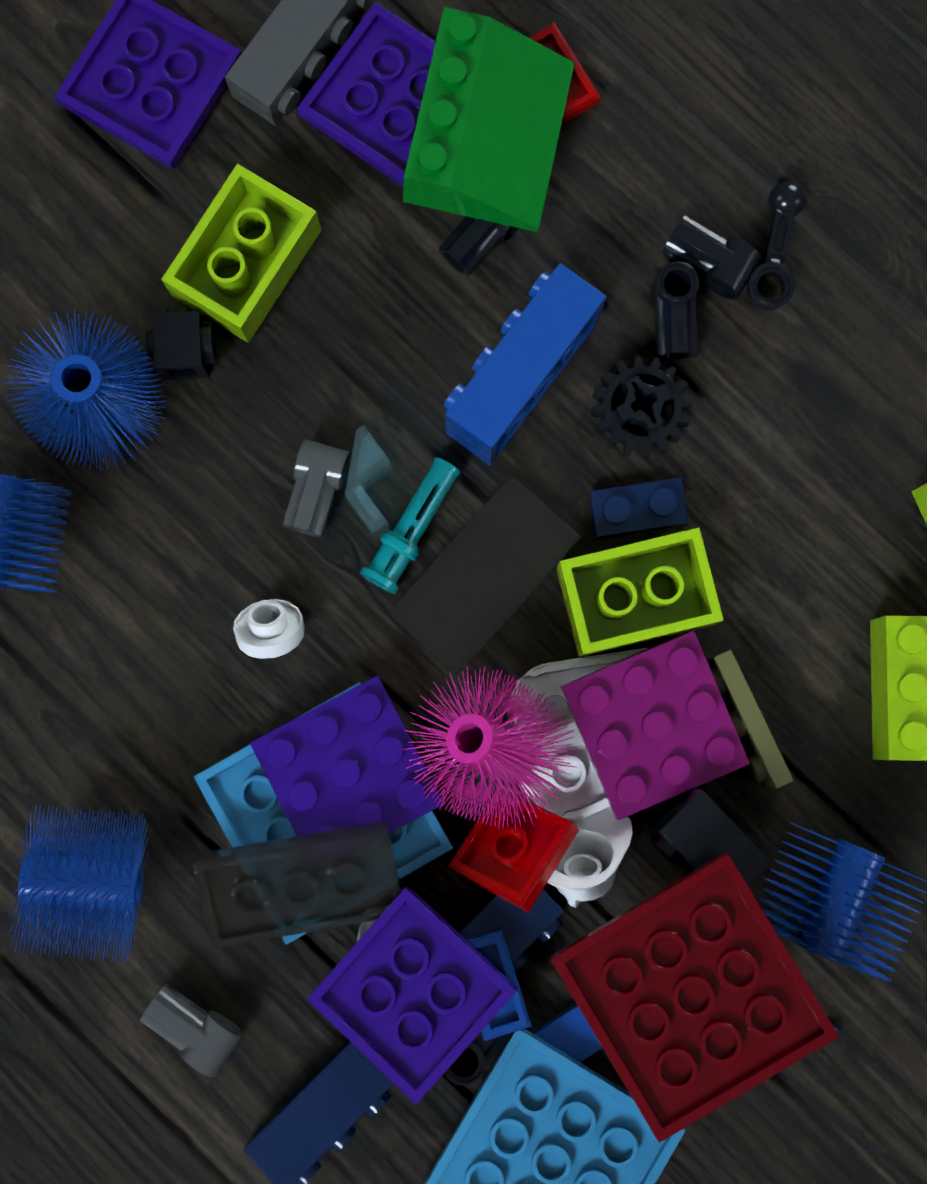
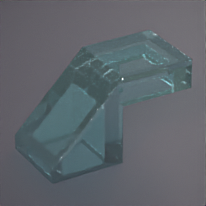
M363 425L355 433L345 497L376 540L387 530H390L387 520L365 491L393 472L390 460Z

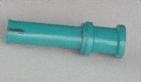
M436 457L434 459L432 467L411 498L394 530H387L386 533L382 534L380 538L381 547L369 567L361 569L360 575L381 589L396 594L399 589L396 583L410 560L416 561L419 555V548L416 545L437 513L455 479L459 477L461 473L459 469L441 458ZM434 488V492L432 493L431 497L429 498L428 502L426 503L425 507L423 508L422 512L416 520L417 514L419 513L420 509L422 508L423 504L425 503L426 499L428 498L429 494ZM410 529L409 534L407 535L406 538H404V536L406 535L407 531ZM394 556L392 562L390 563L389 567L387 568V570H386V572H385V568L387 567V565H388V563L390 562L391 558Z

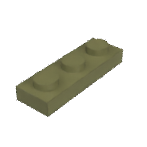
M732 650L722 652L707 659L718 689L730 709L729 715L739 739H744L751 754L747 757L750 762L748 767L757 783L764 781L767 788L774 789L794 781Z

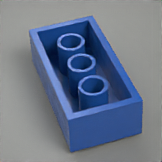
M559 263L551 275L544 271L529 291L528 295L532 298L525 310L521 312L516 308L511 313L500 330L504 335L495 349L487 346L482 351L472 367L475 374L466 387L459 383L444 403V407L447 409L444 415L446 435L489 466L492 465L598 324L607 296L561 263Z

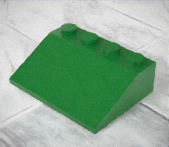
M444 7L404 174L403 202L538 232L575 62L491 17Z

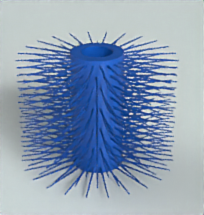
M74 308L75 332L73 327V338L68 313L69 334L64 324L69 342L64 327L62 331L56 313L62 336L59 331L57 332L56 328L54 332L62 349H60L44 326H42L62 359L57 356L35 331L57 360L30 338L29 340L35 344L34 346L44 356L42 357L32 349H28L43 359L39 360L33 355L30 356L18 349L15 350L33 358L34 360L31 361L39 364V366L27 360L24 361L30 364H23L36 370L23 366H6L34 371L42 376L30 372H18L40 378L27 376L30 378L21 376L7 377L35 381L3 384L38 385L36 387L9 388L34 389L9 394H27L9 401L33 399L15 405H27L19 409L20 411L27 412L32 410L24 414L25 416H30L24 420L29 422L27 427H31L27 433L42 429L40 431L42 433H35L32 438L39 436L37 442L43 441L41 447L46 445L45 441L48 439L50 443L46 451L51 447L52 443L56 442L51 453L52 455L60 447L56 458L67 445L64 453L65 456L73 442L68 461L76 446L77 451L72 466L75 463L76 456L78 457L79 448L81 451L79 465L80 461L82 462L83 449L85 455V440L87 436L85 461L87 462V453L89 460L90 445L91 467V457L93 464L94 445L96 468L98 449L101 472V453L104 464L103 452L105 453L108 469L106 448L110 460L112 456L114 465L116 461L118 467L114 449L117 455L126 463L113 435L133 458L112 424L120 430L136 449L137 447L120 426L145 446L146 444L137 436L138 434L135 430H132L136 428L131 424L134 423L140 428L143 427L159 435L141 425L139 421L141 420L153 426L142 420L148 419L140 415L147 417L159 416L140 413L134 409L143 412H159L150 411L152 409H140L135 406L159 409L156 407L161 406H148L149 404L146 403H162L165 401L134 399L163 397L142 396L143 394L156 393L163 390L145 391L160 385L142 386L160 380H147L158 373L149 374L155 368L145 369L148 366L143 362H147L150 358L148 356L144 357L146 351L139 354L134 353L136 346L134 348L131 347L135 344H132V341L129 343V346L127 345L122 350L127 344L126 341L130 333L121 342L120 340L128 326L120 332L121 336L118 338L116 334L120 329L119 326L109 339L114 327L113 325L103 343L110 319L99 337L103 323L102 320L94 340L96 319L93 335L91 333L89 348L90 326L94 310L90 318L89 328L87 327L86 341L85 314L82 341L80 318L78 315V336ZM138 355L141 356V357H140L139 359H137V360L134 359V358H135L136 356H138ZM32 394H37L36 396H31V397L22 398V397L29 396V395H32Z
M0 474V589L5 590L8 587L33 592H51L53 589L31 586L34 584L14 583L18 581H8V578L41 583H53L56 581L50 580L52 578L30 575L24 571L49 573L55 569L35 566L37 564L19 563L21 561L16 559L40 563L58 561L52 560L55 558H47L44 555L25 553L43 552L53 554L60 552L57 549H50L53 547L39 546L41 544L35 542L44 544L64 542L59 541L57 538L42 537L49 536L43 533L52 535L66 533L60 532L64 530L52 529L56 527L42 525H61L57 523L66 522L54 520L60 518L44 516L66 513L61 511L67 510L53 508H59L55 505L65 506L61 504L66 503L61 502L67 501L54 500L61 498H54L52 496H59L55 494L65 495L61 493H72L61 492L68 490L54 489L63 487L36 485L51 483L24 482L35 479L22 480L14 476ZM10 568H12V569H16V570H20V571H24V572H12V571H9V570H10Z
M36 805L32 849V811H30V847L28 848L27 825L25 822L27 854L25 855L21 839L24 859L21 863L17 857L21 865L19 876L12 875L13 877H18L19 881L18 889L14 892L18 891V899L10 914L18 901L20 904L9 932H11L19 909L20 913L11 945L13 944L21 916L14 952H16L23 921L19 955L23 935V952L28 937V955L33 932L31 955L35 940L37 954L41 935L40 956L44 938V954L48 940L50 954L53 936V953L57 943L58 956L64 929L61 950L62 958L63 944L66 942V955L68 947L70 948L73 929L70 956L73 939L75 938L74 958L77 931V953L82 932L79 949L80 955L83 943L82 959L86 932V956L89 955L94 932L91 958L96 934L95 960L97 937L99 934L98 955L102 937L100 958L105 937L102 960L104 961L108 932L106 959L109 941L110 957L114 939L112 960L116 942V961L119 941V953L121 944L123 946L120 961H122L125 944L124 963L127 940L128 960L130 931L132 952L133 920L135 941V913L139 926L137 910L139 904L141 906L142 890H144L142 889L143 865L146 857L143 864L142 859L147 845L146 841L143 850L147 826L143 839L145 826L144 820L141 836L143 813L140 835V814L137 833V820L135 821L134 831H132L134 815L130 833V814L128 836L127 816L125 833L124 817L120 838L123 811L118 837L119 813L116 835L115 825L117 818L114 821L113 833L111 832L114 812L109 835L110 810L106 838L107 814L105 831L103 834L104 814L100 835L101 810L97 838L99 811L94 837L96 817L93 819L94 810L90 827V809L87 825L86 812H84L83 821L81 820L82 808L79 826L77 825L78 809L75 819L73 815L74 809H72L70 826H68L70 807L66 823L65 810L61 823L60 807L59 820L56 827L57 807L54 821L52 807L48 828L49 805L45 824V809H43L40 824V805L35 834ZM84 817H85L84 832H83V836H82V828H83V822H84ZM63 819H64L63 833H62V837H61V829H62V824H63ZM76 820L75 835L73 838V829ZM92 820H93V830H92V835H91L90 833H91ZM80 821H81V831H80V836H79ZM54 822H55L54 836H53V839H52V831H53V826H54ZM71 822H72V832H71V836H70V829H71ZM87 825V834L85 839V830ZM40 923H41V928H40V933H39V939H38V929H39V925H40ZM52 923H53L52 934H51V941H50V931H51V927H52ZM57 925H58V933H57V938H56V942H55L56 929H57ZM48 926H49V934H48V939H47V943H46L47 929H48ZM60 928H61V936H60L59 947H58L59 932H60ZM69 932V941L67 946V937ZM89 935H90V944H89V949H88V954H87L88 938H89Z
M791 823L836 845L832 851L786 832L832 854L830 859H826L782 841L828 864L826 869L801 858L779 851L824 874L822 878L817 877L792 865L774 860L778 864L819 883L817 888L795 877L772 870V872L788 879V881L816 892L815 896H810L788 885L767 879L779 888L804 898L811 903L809 906L787 895L784 896L776 891L764 889L770 895L780 898L781 901L808 912L805 916L790 907L787 908L777 902L774 903L768 899L761 898L760 900L771 905L770 907L803 922L802 925L795 920L792 921L780 914L777 915L769 910L762 909L766 916L773 918L772 920L787 925L786 927L797 930L799 933L796 934L784 926L780 927L769 921L774 930L778 932L777 934L795 940L792 942L821 957L839 964H847L875 978L879 977L885 981H891L892 979L886 977V975L877 972L876 969L864 965L863 962L858 960L862 959L874 966L877 965L892 972L896 971L893 967L886 965V963L875 959L871 955L858 951L860 949L851 947L850 944L853 946L857 945L885 959L888 958L900 962L899 959L894 958V956L886 953L884 950L854 938L856 937L854 934L856 933L867 940L870 939L893 950L904 952L901 948L883 940V938L858 928V924L880 934L883 933L893 939L896 938L902 942H907V940L891 931L864 920L862 915L865 914L875 920L912 933V931L902 927V925L875 914V912L867 910L865 907L868 904L901 919L916 923L914 920L886 906L871 901L869 897L873 894L883 900L920 913L897 900L874 891L873 888L876 884L909 899L923 903L906 893L877 881L880 874L918 891L927 893L881 872L883 864L922 881H927L885 863L884 857L840 838L834 841ZM847 953L857 958L858 960L847 957Z

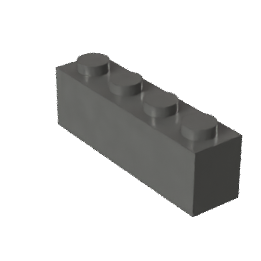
M281 0L226 74L225 79L231 96L276 126L283 115L288 116L294 111L299 103L301 90L310 79L315 80L319 77L326 65L329 52L335 44L341 45L347 39L352 30L354 18L362 8L367 10L374 0Z

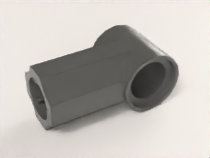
M304 439L295 463L294 479H296L283 522L285 528L309 536L323 537L335 493L341 490L347 474L350 451Z
M167 983L153 998L140 1019V1022L180 1049V1055L188 1065L201 1074L212 1078L217 1076L243 1037L242 1030L231 1020L212 1010L206 1012Z

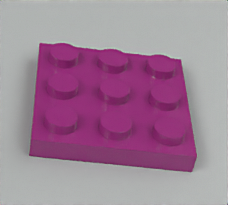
M688 631L560 686L611 810L617 820L750 764L694 631Z

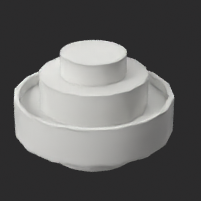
M279 599L262 600L249 605L236 617L233 627L239 649L248 656L260 659L276 658L289 653L299 645L304 637L305 629L303 617L298 607L288 601Z

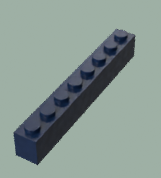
M545 889L542 890L529 913L492 894L456 931L465 939L502 928L516 972L529 957L524 951L537 938L542 943L548 940L562 925L563 922L558 917L564 912V909ZM347 1039L249 1138L243 1151L274 1184H307L322 1166L318 1159L330 1147L335 1152H338L345 1146L357 1131L353 1124L365 1112L370 1117L375 1115L390 1099L391 1094L387 1090L394 1083Z

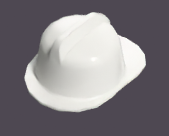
M611 807L585 818L571 821L577 826L579 831L548 880L549 884L555 886L566 897L571 907L576 908L580 902L600 898L611 889L617 868L630 846L633 836L631 820L628 816L617 820Z

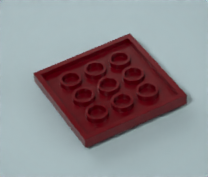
M727 852L551 955L550 960L659 1143L840 1037Z

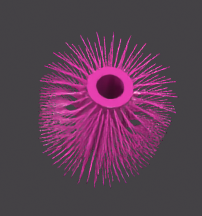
M467 666L466 683L468 694L464 674L465 691L459 679L466 704L453 682L452 676L451 680L457 699L447 681L456 705L451 698L448 701L454 706L460 716L452 709L445 697L441 695L440 697L452 711L450 712L442 703L450 716L444 711L441 713L431 703L429 704L443 717L430 710H426L450 727L447 728L419 716L448 730V732L418 724L414 725L421 726L420 728L429 730L431 733L404 730L440 736L433 737L413 734L444 739L446 741L426 739L433 741L408 742L435 743L432 745H418L420 747L408 749L429 746L446 747L416 752L423 753L441 750L412 759L429 757L416 763L417 765L439 760L424 767L426 769L429 768L425 772L430 769L432 770L420 780L434 771L439 772L433 776L439 775L432 778L431 782L436 778L438 779L423 794L434 784L435 786L429 794L434 791L433 789L440 781V785L446 782L434 794L435 796L445 787L439 794V796L442 795L439 802L443 799L445 800L446 796L453 790L447 798L448 800L452 796V805L453 803L455 805L453 813L456 811L455 807L459 800L457 815L463 809L461 817L465 811V818L470 813L471 819L475 813V821L479 812V822L483 810L482 824L487 815V825L491 813L490 826L493 821L494 807L496 826L498 801V829L501 824L502 810L504 828L505 806L508 827V799L509 816L511 814L513 823L511 803L514 809L516 829L515 814L518 819V807L526 822L518 795L529 816L530 812L525 797L532 810L534 809L525 790L531 798L532 794L523 782L535 795L533 798L539 802L540 797L531 786L541 796L542 794L538 790L540 789L538 786L554 795L542 782L560 790L534 773L532 769L571 785L533 767L536 765L558 772L564 770L557 769L558 767L552 765L576 767L544 761L566 762L539 759L563 760L550 757L575 756L548 755L549 753H568L561 751L574 749L552 752L540 751L543 749H561L556 747L568 746L561 745L541 748L564 741L551 742L571 732L544 738L564 729L553 730L556 728L554 727L549 730L552 726L559 724L555 722L553 725L546 726L552 721L543 725L551 720V717L547 720L545 719L553 713L551 711L546 715L552 705L536 717L546 708L550 701L540 711L538 710L545 701L540 705L538 702L536 703L535 700H538L539 695L527 704L530 698L528 697L526 702L525 699L529 694L531 695L530 692L528 693L530 686L524 690L526 685L524 684L521 689L519 686L516 689L518 679L513 683L514 679L512 678L509 683L508 677L506 690L504 691L506 684L504 686V680L500 689L501 673L503 670H501L498 679L496 672L493 684L492 671L489 691L488 673L486 698L484 671L480 686L481 668L479 670L478 693L475 671L476 687H473L471 677L473 697L469 689ZM499 680V686L496 696V684ZM470 696H471V699H472V703H473L474 708L472 707V705H471V703H470ZM459 697L461 698V700H462V702H463L464 709H463V707L461 706ZM507 712L508 720L502 724L503 715ZM517 720L516 724L510 728V723ZM554 738V739H552V740H550V741H547V742H545V743L534 744V743H538V742H541V741H546V740H548V739ZM449 754V755H446V756H443V757H439V758H436V759H433V760H429V761L423 762V761L428 760V759H430V758H432V757H435V756H437V755ZM441 764H447V765H445V766H442V767L436 769V768H437L438 766H440ZM480 775L481 780L477 785H475L474 780L477 776ZM489 777V785L487 787L485 780Z

